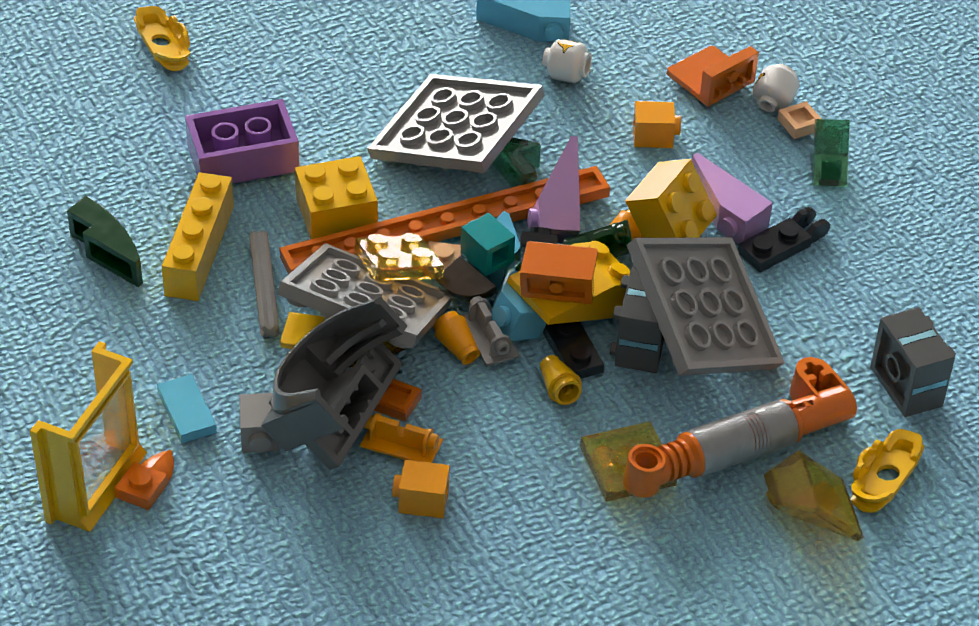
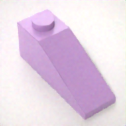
M578 136L570 137L533 209L530 208L527 215L528 229L530 227L551 229V234L557 235L558 243H564L563 239L580 233Z
M695 153L692 156L693 165L716 211L717 216L712 222L717 230L726 237H732L739 244L769 228L773 205L771 201L699 153Z

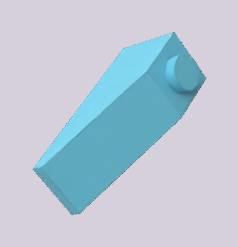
M477 0L476 19L535 41L555 42L557 39L569 40L570 0Z

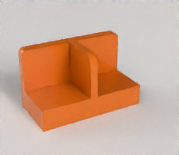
M527 242L520 270L521 297L592 304L594 297V272L598 250L590 247Z

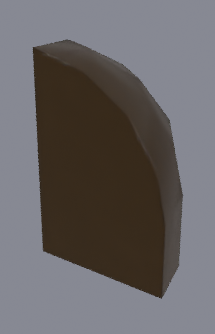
M460 256L434 277L437 283L446 291L463 301L470 302L476 296L489 299L497 293V286Z

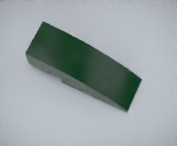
M84 196L67 210L70 236L84 243L86 258L136 287L141 286L143 280L139 254L129 234L119 221L104 207L87 196Z

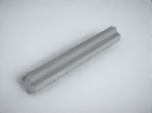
M264 230L259 232L252 231L249 237L260 334L265 338L269 336L276 337L280 331L268 233Z

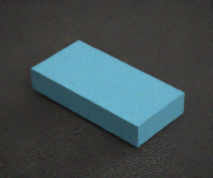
M192 374L157 384L159 397L181 444L217 433L216 423Z

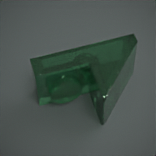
M815 119L813 153H810L813 185L847 187L850 120Z
M512 137L492 162V165L511 187L535 182L537 180L535 169L540 166L541 145L535 141Z

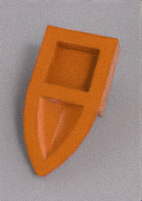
M167 450L155 454L141 464L133 462L115 487L116 498L150 510L172 477L174 469L172 451Z

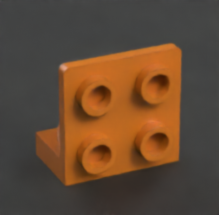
M711 45L668 67L666 74L709 107L755 82L759 52L749 46L728 57L718 48Z

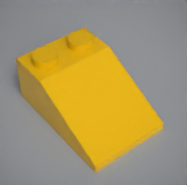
M601 242L574 243L571 246L590 247L598 250L594 272V297L592 304L522 297L547 325L613 318L615 306H622L626 289L621 288L622 277L624 275L629 276L630 269L620 263L609 252V248ZM520 271L508 277L507 283L521 296Z

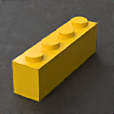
M198 173L161 266L164 296L199 301L234 208L232 177Z

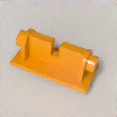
M376 413L374 416H370L364 426L368 431L360 447L403 460L432 463L443 443V439L439 438L438 434H434V430L431 428L424 429L411 424H406L405 427L400 426V421Z

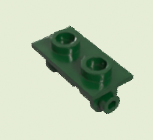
M624 220L563 239L564 243L560 244L572 245L574 243L598 241L609 248V252L615 258L629 254L627 244L632 241L629 222Z

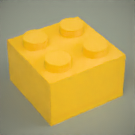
M361 156L295 167L296 199L310 239L378 222V200Z
M691 159L658 162L625 200L643 238H699L717 216Z

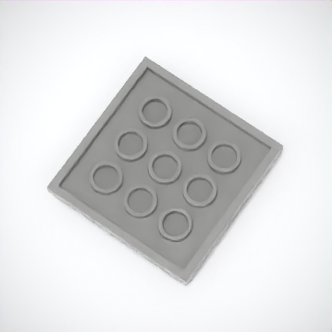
M430 74L367 148L370 158L417 166L424 165L485 173L544 98L543 86Z
M732 237L635 238L627 244L633 265L638 272L646 297L658 322L659 330L665 339L672 362L679 376L772 370L785 363Z
M326 243L280 282L277 295L287 298L290 304L297 307H310L320 311V314L326 319L347 308L382 297L407 325L402 335L388 340V342L399 348L409 347L412 349L436 323L437 319L450 307L453 295L445 290Z

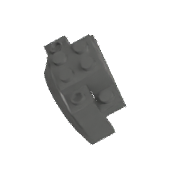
M382 297L342 310L320 323L291 349L280 364L274 377L272 398L269 401L272 409L261 426L285 451L305 444L329 470L339 467L402 366V363L384 345V342L402 335L407 325ZM356 360H358V361L356 362V364H355L354 367H352V368L346 370V369H347L348 367H350Z

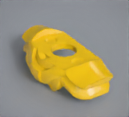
M158 6L137 8L136 16L134 17L137 31L155 61L171 71H179L187 67L189 64L187 57L190 55L188 50L190 40L184 24L178 22L176 16L168 18L165 11ZM162 38L169 41V44L157 45L152 40Z
M896 429L889 433L884 442L876 439L871 447L861 452L853 472L854 483L851 485L853 493L851 502L859 510L867 513L877 512L893 500L919 463L925 448L922 436L905 429ZM883 469H893L899 473V476L893 480H883L877 474Z

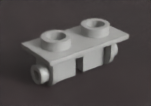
M476 296L470 301L469 313L463 316L466 318L486 367L519 358L520 354L509 336L501 332L495 320L492 321V314L490 313L492 307H490L489 301L481 296Z

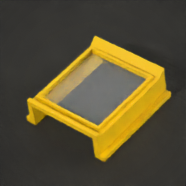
M101 341L91 351L97 395L70 431L38 420L30 430L45 522L52 525L55 520H59L91 532L115 499V487L133 462L140 464L147 454L145 449L139 444L131 371H129L133 364V359L108 351L106 343Z

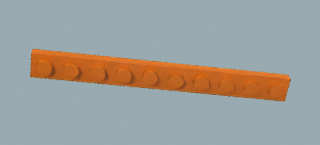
M597 166L579 170L580 204L609 197L610 186ZM549 178L279 247L280 259L289 275L325 243L371 260L428 245V241L439 242L461 236L462 226L487 213L497 218L505 211L510 214L512 222L527 219L528 210L530 208L533 209Z

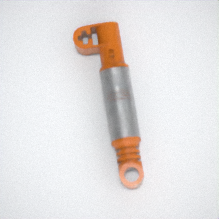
M815 357L803 358L796 364L789 396L792 401L787 399L776 400L687 430L679 434L675 441L657 447L651 444L636 445L628 453L623 485L634 496L651 497L657 494L662 484L685 476L692 478L702 477L794 445L801 440L803 435L854 418L857 412L855 397L849 387L824 360Z

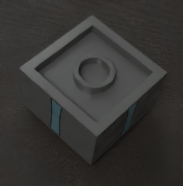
M632 266L630 275H624L621 281V288L626 289L622 306H615L613 318L617 319L619 326L617 342L611 343L610 355L615 356V366L657 373L665 339L659 330L658 322L646 297L638 272Z
M919 307L880 319L870 365L871 370L904 417L943 406L956 355L954 350L946 345L933 327L934 323L930 317L925 316Z

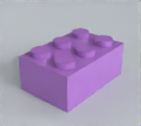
M283 99L185 116L187 146L197 175L201 172L232 177V183L293 173L295 172V167L300 166L299 141Z

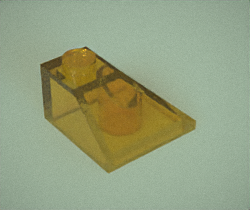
M796 451L763 474L768 487L766 492L767 498L776 509H782L797 519L856 541L864 538L844 480L801 451Z

